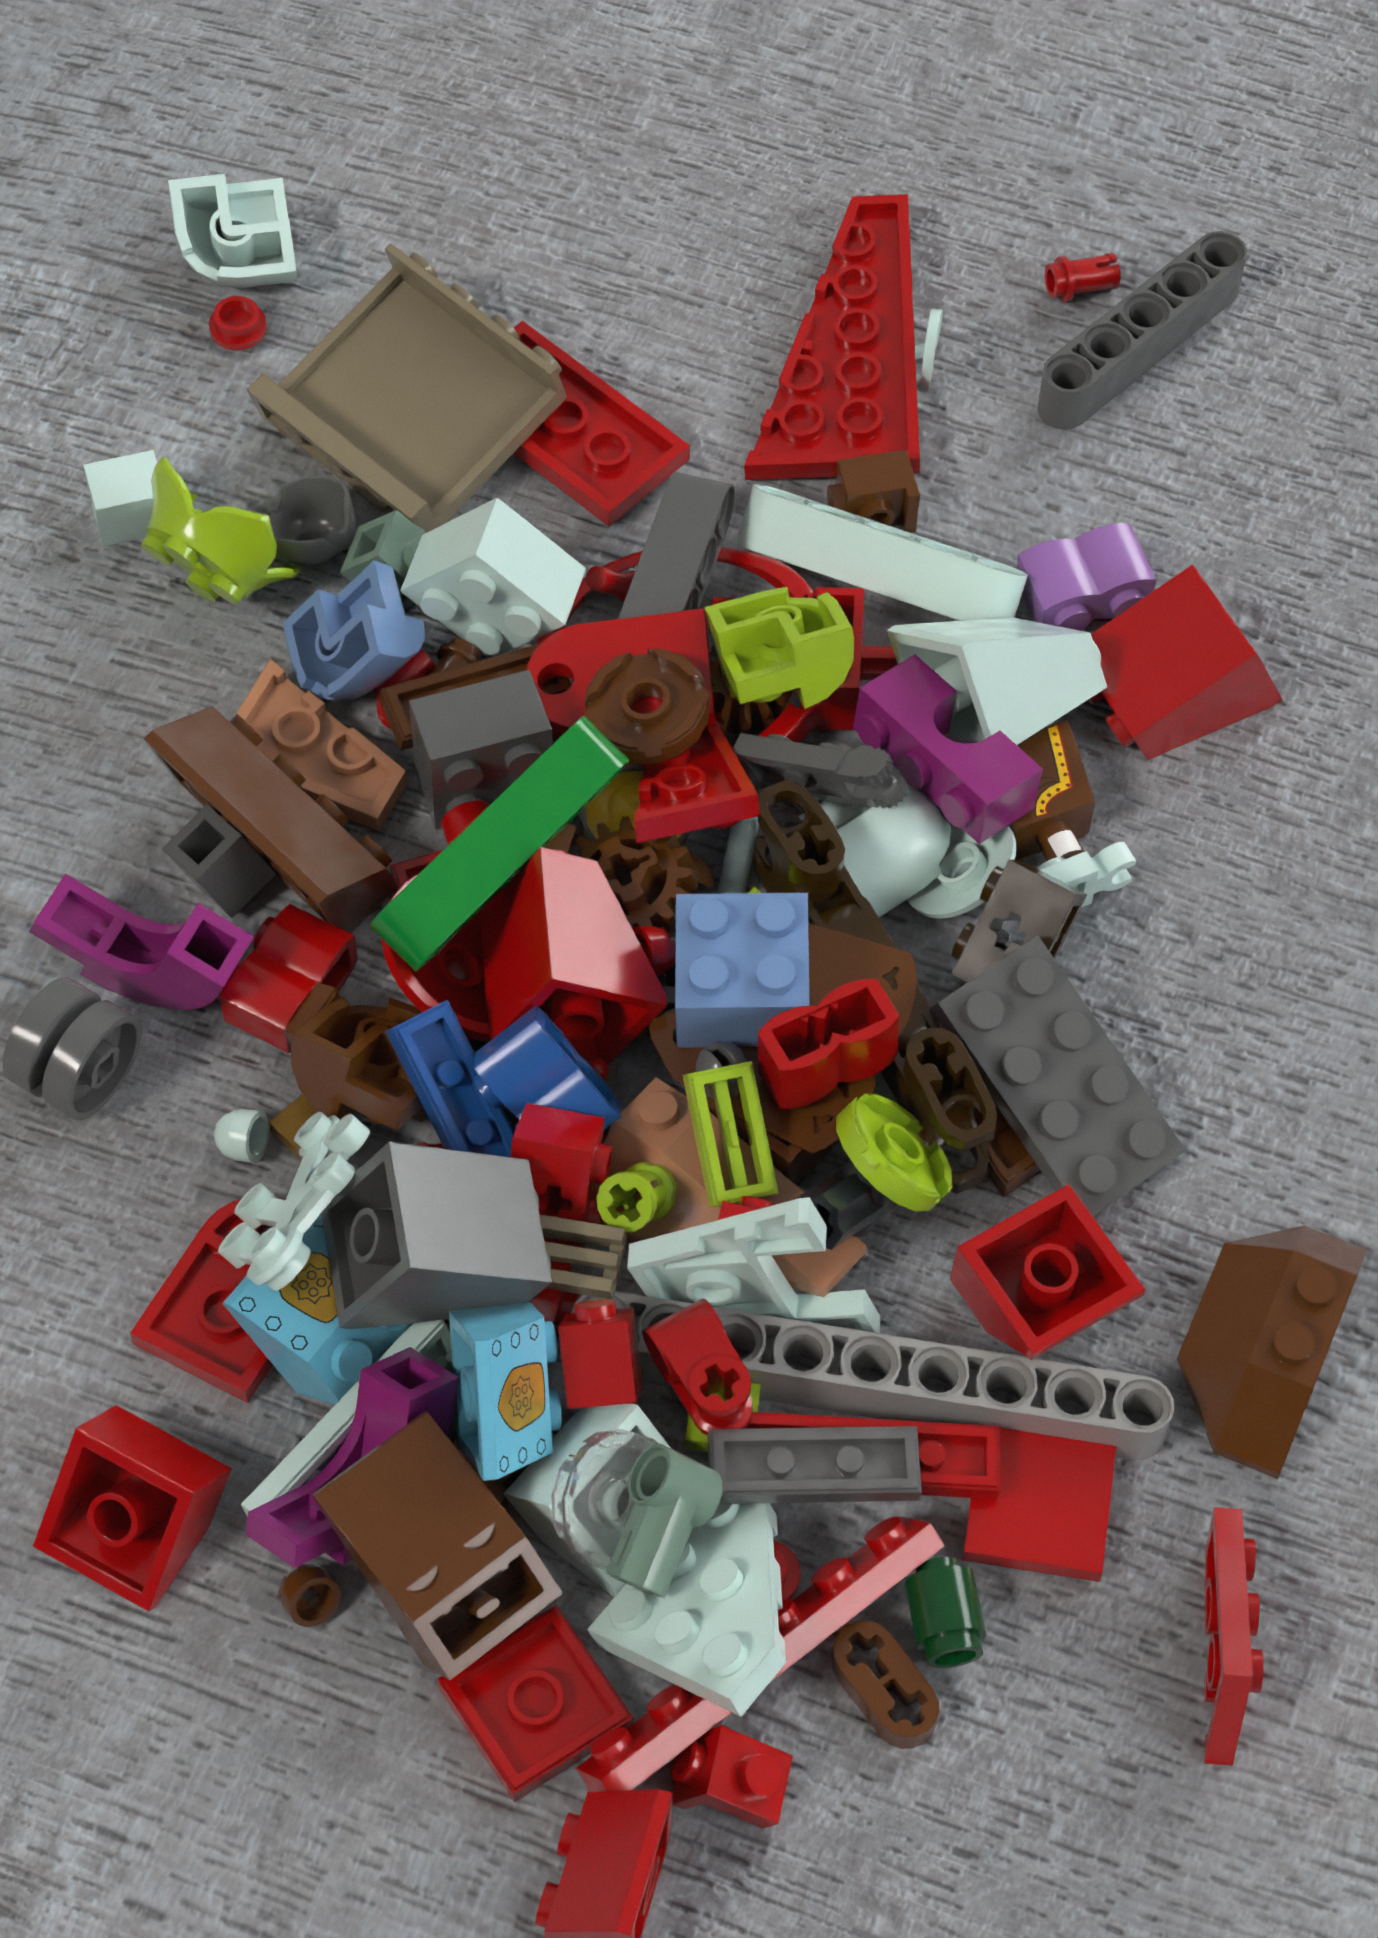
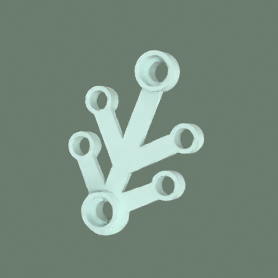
M317 1112L311 1116L298 1130L294 1141L301 1147L299 1155L302 1157L286 1200L276 1197L262 1183L251 1188L239 1201L234 1211L244 1222L237 1225L225 1237L219 1246L218 1253L235 1268H240L245 1264L250 1265L247 1277L255 1285L265 1283L273 1291L280 1290L286 1286L302 1270L310 1257L311 1249L302 1242L304 1233L331 1200L352 1179L355 1168L347 1160L363 1145L370 1130L352 1114L346 1115L341 1120L335 1115L327 1117L322 1112ZM260 1225L273 1226L262 1235L254 1230Z

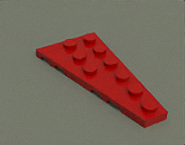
M908 194L852 196L832 245V256L825 274L820 275L810 311L804 315L779 377V388L772 406L765 412L760 424L761 433L755 448L750 450L744 464L745 480L836 477L837 460L907 450L913 473L920 474Z

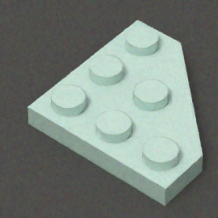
M770 1503L719 1504L714 1515L704 1525L692 1528L665 1598L652 1595L626 1584L611 1600L609 1605L587 1629L598 1647L741 1717L786 1663L785 1640L779 1632L778 1610L783 1608L780 1565L774 1557L773 1537L778 1535L777 1515Z

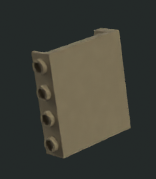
M390 243L385 248V252L392 265V269L278 385L262 373L247 388V391L264 420L384 515L398 510L413 524L421 527L427 533L447 523L567 396L559 377L562 369L551 354L540 346H536L531 350L519 341L518 333L504 318L495 314L490 319L478 310V304L464 288L456 283L448 287L437 279V273L423 257L415 252L408 257Z

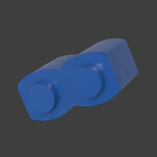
M537 1005L475 1053L474 1069L478 1073L473 1077L475 1086L490 1105L498 1109L504 1104L519 1120L526 1103L605 1118L604 1130L621 1117L620 1100L598 1072L576 1051L558 1026Z

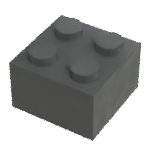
M530 670L409 700L414 768L435 830L441 828L440 824L444 815L460 804L476 800L492 804L552 746V728Z

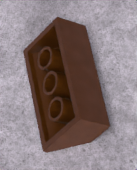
M211 706L155 728L143 738L173 778L200 804L210 806L236 829L272 868L276 875L324 921L352 933L397 888V884L386 869L392 862L388 854L368 835H365L359 842L343 828L349 821L345 814L323 794L316 801L308 796L300 788L306 781L303 775L281 754L271 761L262 753L257 746L263 742V739L238 714L228 721L218 710Z

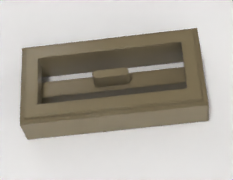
M539 1214L543 1237L609 1248V1251L605 1252L544 1241L550 1261L604 1269L603 1277L550 1269L552 1283L546 1289L613 1300L628 1238L625 1228Z

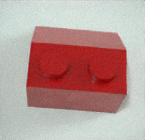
M1070 1184L957 1246L950 1275V1281L985 1331L1031 1360L1144 1296L1146 1291Z
M115 1405L76 1427L33 1547L150 1612L157 1606L209 1529L232 1468Z
M661 1789L587 1792L581 1814L577 1815L568 1812L557 1848V1856L567 1858L559 1884L546 1882L535 1919V1925L545 1928V1938H642L671 1839L673 1793Z

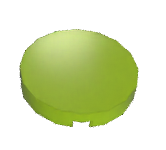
M864 1094L858 1100L856 1097L836 1116L837 1134L844 1151L852 1163L879 1192L896 1204L915 1212L930 1211L952 1189L951 1168L943 1150L935 1141L929 1147L926 1146L924 1141L917 1135L923 1129L919 1121L896 1102L878 1094Z

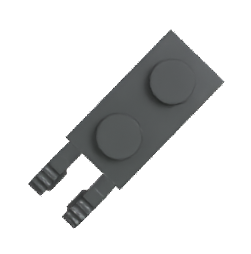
M740 733L733 747L735 755L757 789H764L789 779L805 787L818 800L857 807L859 805L876 808L881 806L883 809L885 807L890 809L894 805L897 806L899 802H903L902 799L907 796L906 791L909 790L903 776L899 772L895 773L892 770L894 768L892 765L893 761L888 753L879 747L874 749L873 746L861 745L847 752L843 748L831 743H820L819 746L793 742L789 738L778 734H769L767 737L744 733Z

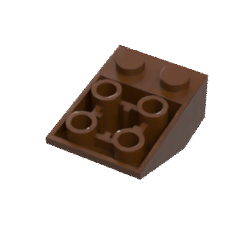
M426 1411L311 1495L423 1665L448 1680L453 1679L563 1594L525 1534Z

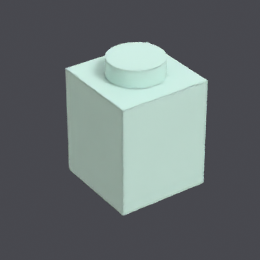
M154 450L84 464L90 501L102 547L146 537V528L150 522L153 504L151 478L154 467L157 464Z

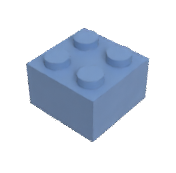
M808 893L676 894L675 1012L677 1047H706L717 1041L732 1042L737 1047H758V1032L770 1019L792 1008L810 1006Z

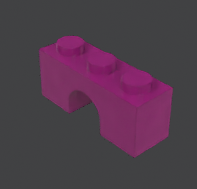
M914 654L860 687L853 729L858 733L865 745L873 746L874 749L878 747L881 750L884 749L892 759V765L899 770L907 784L923 792L942 810L945 818L952 825L962 828L978 844H981L1034 809L1043 768L1000 730L977 743H959L945 737L944 735L949 733L957 691Z

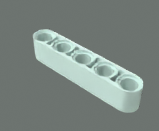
M753 484L736 540L738 545L754 552L959 621L1014 618L1028 574L1009 565L787 491L759 484Z

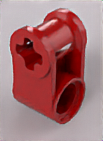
M702 1298L642 1330L644 1342L657 1369L666 1382L672 1385L695 1426L703 1434L708 1436L709 1429L747 1428L752 1419L753 1403L750 1397L751 1377L747 1367L732 1346L720 1318L706 1299ZM721 1397H723L725 1400H726V1399H730V1400L722 1401Z

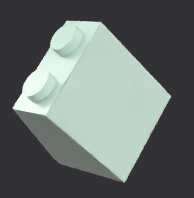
M1019 618L895 625L887 630L898 664L916 654L957 691L949 733L944 735L955 742L977 743L1000 730L1018 745L1107 688L1100 665L1101 654L1089 632Z

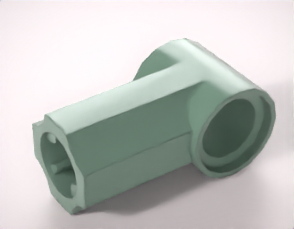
M653 1444L639 1455L631 1469L628 1479V1492L631 1500L634 1501V1505L606 1574L627 1585L665 1598L692 1528L704 1525L714 1515L723 1491L722 1479L718 1472L667 1446Z

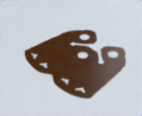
M808 923L810 1006H818L826 995L846 983L861 979H877L899 1014V1038L906 1027L916 997L917 974L911 953ZM897 967L899 971L894 976L898 987L896 990H893L888 981L882 976L890 973ZM675 1008L652 1019L649 1030L651 1040L668 1072L677 1083L685 1088L682 1075L695 1073L696 1060L705 1047L688 1049L677 1047L673 1041V1032L676 1029ZM739 1047L742 1049L747 1062L752 1061L766 1131L810 1153L821 1151L839 1140L836 1131V1116L856 1097L858 1100L864 1094H873L876 1086L875 1074L866 1079L853 1081L848 1085V1097H844L843 1091L836 1085L829 1094L812 1104L794 1109H779L758 1073V1047ZM718 1060L722 1067L729 1066L724 1060ZM739 1094L731 1098L733 1114L745 1121ZM706 1096L707 1101L715 1105L714 1099ZM833 1115V1120L823 1123L820 1132L815 1134L813 1117Z

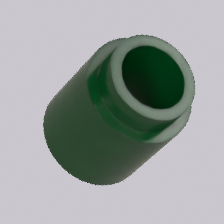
M937 1557L926 1560L916 1568V1573L910 1576L904 1583L917 1648L920 1652L926 1653L928 1665L934 1668H951L971 1663L983 1655L981 1642L987 1636L973 1570L968 1566L957 1565L956 1559L952 1557Z

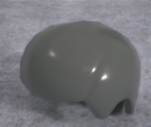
M310 476L286 484L281 489V500L278 509L274 513L270 509L266 511L277 543L276 554L293 564L306 566L322 565L330 562L351 544L355 536L356 522L348 487L331 477Z

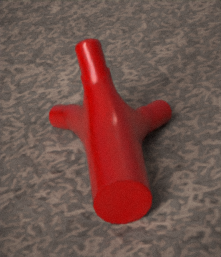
M594 566L586 574V583L589 588L602 592L606 596H612L624 603L635 571L619 573L600 566Z

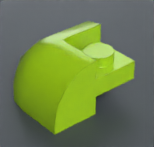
M783 587L705 607L713 644L731 698L737 697L740 704L750 701H772L780 697L783 692L795 689L802 705L806 709L827 699L845 681L854 661L852 626L838 601L828 592L818 596L817 599L789 597L788 587Z

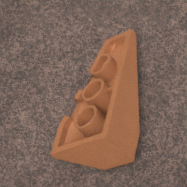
M655 1077L621 1112V1117L611 1124L603 1143L604 1145L613 1146L608 1177L619 1172H625L629 1167L637 1163L647 1161L652 1164L663 1165L672 1173L677 1184L675 1206L666 1216L650 1221L647 1226L635 1232L627 1233V1241L630 1243L716 1221L722 1206L709 1207L687 1096ZM710 1113L725 1190L732 1189L719 1121ZM738 1136L748 1185L757 1184L751 1148ZM773 1166L779 1193L758 1198L774 1204H780L795 1200L804 1192ZM653 1181L650 1183L652 1188H655L659 1185L657 1181ZM598 1184L596 1186L595 1200H597L598 1191L601 1186ZM638 1190L633 1194L636 1203L642 1199ZM623 1205L616 1208V1211L619 1213L625 1210ZM851 1236L832 1250L826 1248L825 1251L771 1256L792 1289L825 1297L867 1250L865 1243L859 1238Z

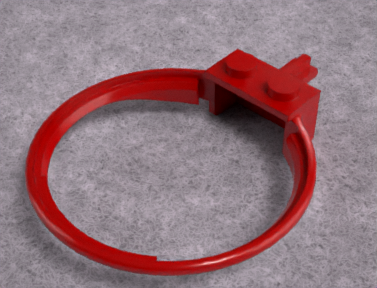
M721 547L717 562L727 563L752 572L766 580L776 589L788 587L789 597L817 599L818 596L828 592L838 601L852 626L854 635V661L845 681L827 699L806 709L801 701L800 709L790 703L781 715L758 736L767 737L769 734H778L789 738L793 742L801 743L814 729L854 730L859 689L862 687L863 680L872 681L898 665L892 646L864 645V588L819 587L813 590L796 571L776 559L750 551ZM643 551L621 557L602 567L619 573L636 567ZM586 577L581 581L567 622L585 601L584 595L591 590L586 583ZM565 626L538 637L535 645L542 643L550 635L563 629ZM552 733V739L556 742L561 736Z

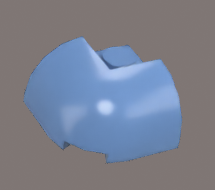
M374 560L338 595L318 589L282 623L293 670L300 687L312 691L325 700H355L382 686L420 651L425 640L424 621L407 616L404 613L393 567Z

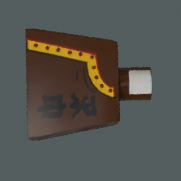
M1065 720L1041 729L1017 745L1043 768L1034 809L1009 825L1016 839L1015 860L1039 852L1043 853L1047 861L1056 857L1067 859L1085 852L1078 839L1083 838L1089 833L1095 806L1094 796L1071 726Z

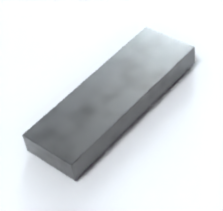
M917 1426L709 1429L708 1432L709 1468L718 1472L722 1479L723 1492L719 1504L919 1501L922 1493Z

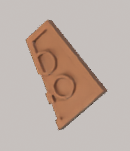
M270 658L236 713L263 739V742L257 748L271 761L279 754L286 758L306 779L300 788L314 801L323 794L348 819L380 831L407 785L406 770L354 727L347 728L326 711L323 701L309 690L306 693L303 692L286 677V671Z

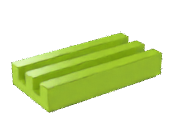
M752 1061L682 1075L709 1207L720 1206L723 1201L730 1203L739 1202L741 1196L758 1198L779 1193ZM728 1079H737L757 1184L748 1185L727 1085ZM711 1083L732 1185V1189L725 1190L704 1088V1084Z

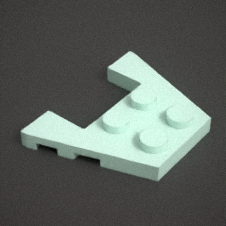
M810 1197L787 1201L629 1244L627 1269L647 1297L694 1303L704 1298L712 1307L830 1326L854 1327L855 1330L873 1333L880 1332V1314L865 1289L828 1292L825 1297L813 1294H796L771 1256L825 1251L827 1226Z

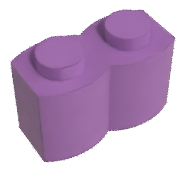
M1116 523L1098 527L1075 539L1064 538L1047 541L1018 554L1017 569L1028 574L1022 594L1035 622L1082 631L1095 619H1112L1117 617L1155 589L1156 578L1129 523Z

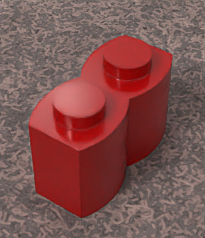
M292 904L287 905L275 918L272 916L268 917L261 924L254 939L253 948L255 951L250 953L241 964H237L219 993L225 1022L288 1054L291 1053V1044L283 1031L313 990L315 984L318 982L335 987L337 992H339L358 961L355 935Z
M861 979L834 989L822 999L818 1006L792 1008L770 1019L758 1032V1073L779 1109H794L807 1106L829 1094L838 1082H853L866 1079L885 1069L897 1056L899 1014L877 979Z

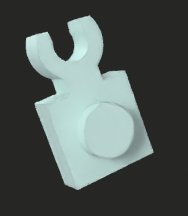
M1118 842L1104 848L1092 858L1085 851L1067 859L1064 857L1050 859L1037 869L1088 894L1082 905L1084 907L1092 903L1095 893L1102 890L1114 891L1131 883L1132 877L1126 868L1134 866L1136 860L1125 842Z

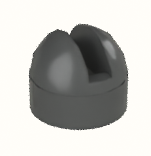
M717 1041L706 1046L700 1052L695 1063V1072L722 1067L718 1060H724L728 1065L747 1062V1059L742 1049L732 1042ZM736 1078L728 1079L727 1085L731 1099L739 1095ZM711 1083L704 1084L706 1096L714 1099Z

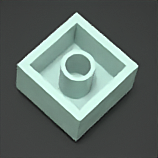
M497 497L423 534L400 592L420 606L427 616L438 620L461 639L473 644L486 658H491L565 626L586 568Z

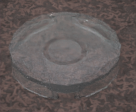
M622 1429L596 1432L582 1441L587 1444L581 1447L576 1455L569 1454L559 1468L551 1495L552 1522L559 1539L565 1540L568 1548L573 1552L570 1554L580 1563L606 1571L634 1505V1501L631 1500L628 1492V1479L636 1459L646 1448L653 1444H659L653 1438Z

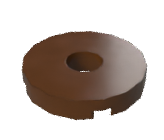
M647 649L648 654H639L632 657L631 652L616 656L596 672L586 689L585 717L630 760L629 763L656 764L679 756L698 741L708 723L710 699L700 670L682 655L665 649ZM644 697H656L663 701L656 711L648 714H640L631 710L633 704Z

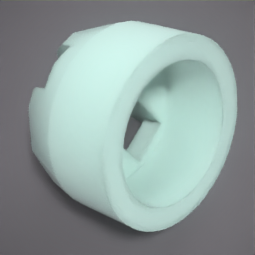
M250 1109L233 1110L216 1123L214 1130L215 1144L224 1156L235 1161L257 1163L263 1157L269 1138V1122L263 1111Z

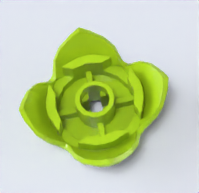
M164 456L161 457L154 467L151 478L153 494L151 517L146 528L147 535L140 544L149 555L168 566L172 562L177 564L190 574L185 581L186 584L196 593L212 602H215L221 596L225 600L238 605L240 601L246 600L253 592L270 583L296 578L300 571L296 564L288 567L270 566L276 557L277 543L267 514L243 510L234 506H217L203 513L201 510L194 509L193 503L197 499V495L190 492L182 477L171 465L169 459Z

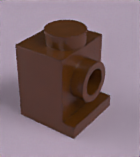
M907 450L837 460L835 485L827 487L828 505L889 526L902 525L903 530L910 533L916 532L920 493Z

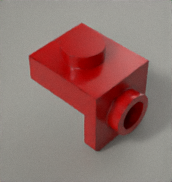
M723 1725L712 1728L674 1757L671 1770L672 1778L675 1780L672 1790V1805L687 1809L706 1804L760 1828L779 1824L793 1755Z

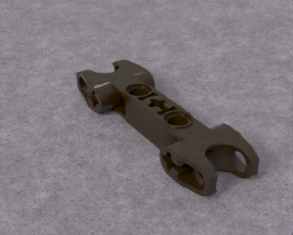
M789 779L761 789L758 798L760 816L757 818L764 836H759L756 839L754 863L766 893H808L809 924L896 948L873 907L860 893L844 866L845 847L842 838L814 796L805 787ZM791 801L798 804L804 810L805 818L795 827H779L769 809L777 802ZM769 852L772 856L773 866H771L766 860V856ZM897 967L890 973L882 976L888 981L893 990H896L898 987L894 976L899 971ZM917 983L916 997L910 1017L898 1038L897 1056L880 1073L898 1104L911 1113L923 1127L917 1135L924 1141L927 1147L935 1141L941 1149L948 1144L963 1152L970 1150L976 1162L974 1167L964 1172L951 1171L952 1189L950 1191L958 1194L986 1181L989 1156L985 1142L994 1140L997 1118L996 1107L977 1066L964 1044L955 1034L940 1028L937 1017L930 1009L931 1005ZM973 1106L982 1113L984 1121L978 1127L973 1114Z

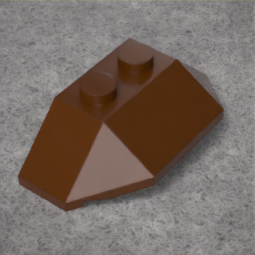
M1305 1225L1224 1243L1177 1357L1194 1405L1207 1429L1206 1435L1213 1453L1273 1478H1279L1367 1252L1366 1249Z

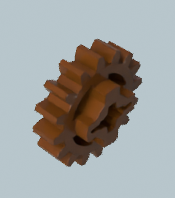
M625 816L621 819L618 831L610 832L609 828L602 822L597 824L599 838L591 842L581 836L576 839V843L581 851L579 857L598 862L632 928L644 926L661 928L663 926L667 930L676 933V918L674 916L676 912V894H688L689 891L698 888V881L691 869L694 863L687 847H681L677 835L637 843L635 829L629 816Z

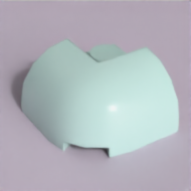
M225 174L168 180L176 239L184 259L194 271L214 285L235 288L297 282L283 178L226 184Z
M894 766L892 770H894L895 773L899 772V770ZM909 784L907 785L909 790L906 791L907 796L902 799L903 802H899L897 806L894 805L890 809L889 807L883 809L881 806L876 808L865 805L857 807L824 800L819 803L842 838L845 847L844 866L860 893L869 901L878 917H881L924 889L942 873L940 863L950 845V834L953 833L949 821L945 818L942 810L918 788H913ZM804 813L799 816V819L802 822L805 818Z

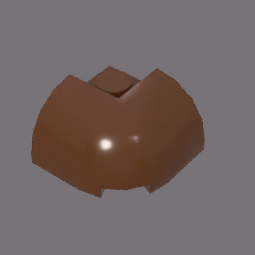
M343 997L327 1004L293 1034L291 1067L300 1091L315 1110L322 1112L327 1117L335 1115L341 1119L350 1109H354L364 1114L370 1121L386 1125L396 1131L411 1117L423 1122L428 1116L385 1032L421 1012L413 1005L390 997L387 1008L369 1005L350 1006V1003Z

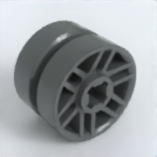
M69 977L58 978L37 993L18 1018L5 1047L2 1063L3 1073L11 1082L34 1096H43L46 1103L74 1120L87 1119L104 1107L127 1077L140 1047L142 1038L141 1022L136 1016L108 1000L102 1001L97 993Z

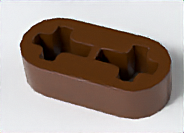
M856 1621L846 1625L838 1633L833 1645L832 1670L837 1680L878 1735L889 1745L900 1749H913L925 1744L933 1735L939 1716V1700L933 1688L892 1634L882 1625L872 1621ZM858 1644L864 1651L870 1650L873 1647L879 1650L875 1666L882 1676L880 1679L875 1676L864 1662L854 1667L849 1663L851 1661L852 1645ZM890 1690H893L905 1706H911L916 1702L922 1706L917 1720L918 1725L913 1726L907 1719H902L897 1723L891 1719L895 1703L888 1693Z

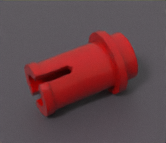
M1105 253L1102 256L1070 261L1066 256L1057 257L1054 263L1047 264L1045 267L1044 278L1049 296L1051 298L1059 297L1061 301L1066 302L1071 301L1074 294L1117 289L1121 280L1119 264L1109 266L1111 263H1116V255L1114 253Z

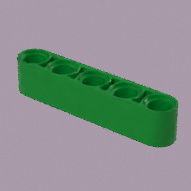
M585 716L581 717L375 917L369 927L417 972L509 883L540 847L544 848L625 768L630 760Z

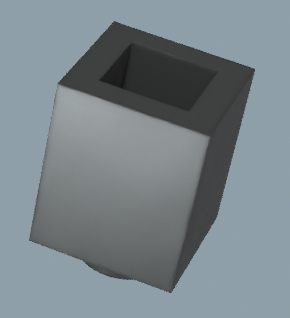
M207 804L162 848L185 875L230 918H233L276 875L247 840Z

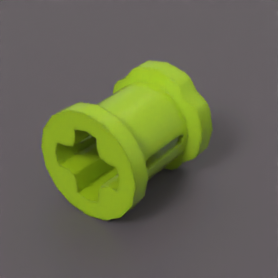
M642 1161L629 1167L625 1172H619L608 1177L603 1182L597 1195V1209L602 1220L608 1226L625 1228L626 1233H632L647 1226L650 1221L666 1216L675 1206L677 1184L672 1173L663 1165ZM653 1181H657L659 1183V1185L655 1188H652L650 1184ZM637 1190L640 1192L642 1196V1199L639 1200L638 1203H636L633 1198V1194L636 1193ZM623 1205L625 1210L620 1213L617 1212L616 1208Z

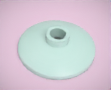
M949 822L953 833L950 834V845L940 863L942 873L924 889L908 898L909 904L918 913L926 917L943 919L962 915L984 903V901L980 900V894L992 870L996 866L1005 868L1009 859L1015 860L1016 839L1009 826L981 844H978L962 828L955 827Z

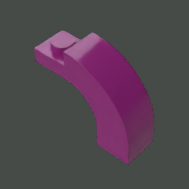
M66 873L29 931L31 934L83 964L84 967L80 975L90 981L132 1000L175 1010L198 1009L212 1003L225 986L254 938L251 934L200 903H197L189 918L182 923L164 924L142 918L120 907Z
M411 1347L361 1369L354 1419L347 1437L336 1455L318 1475L304 1485L249 1511L246 1536L293 1568L324 1553L341 1565L353 1560L311 1495L424 1411L430 1414L445 1435L448 1436L454 1415L459 1377Z

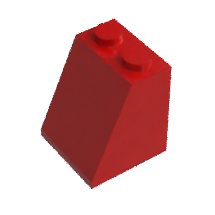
M1193 564L1091 634L1101 654L1100 665L1107 688L1090 699L1093 703H1096L1103 697L1107 700L1114 712L1104 719L1124 748L1135 742L1147 760L1271 708L1283 700L1258 654Z
M540 847L480 914L489 1042L537 1005L558 1026L585 1060L602 1058L607 1063H611L652 1022V1019L667 1006L666 993L597 861L570 855L562 850Z

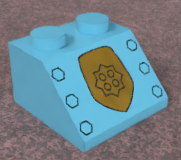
M321 1213L303 1235L302 1242L311 1249V1254L302 1270L292 1281L280 1290L273 1291L265 1283L255 1285L246 1275L222 1304L297 1394L336 1405L355 1383L359 1381L361 1369L374 1364L412 1323L359 1329L340 1328Z
M531 1302L449 1311L453 1374L459 1377L455 1404L458 1446L483 1481L499 1479L553 1453L551 1431L561 1429L562 1417L558 1392L555 1388L549 1389L547 1363H555L557 1361V1339L552 1321L545 1322L544 1316Z

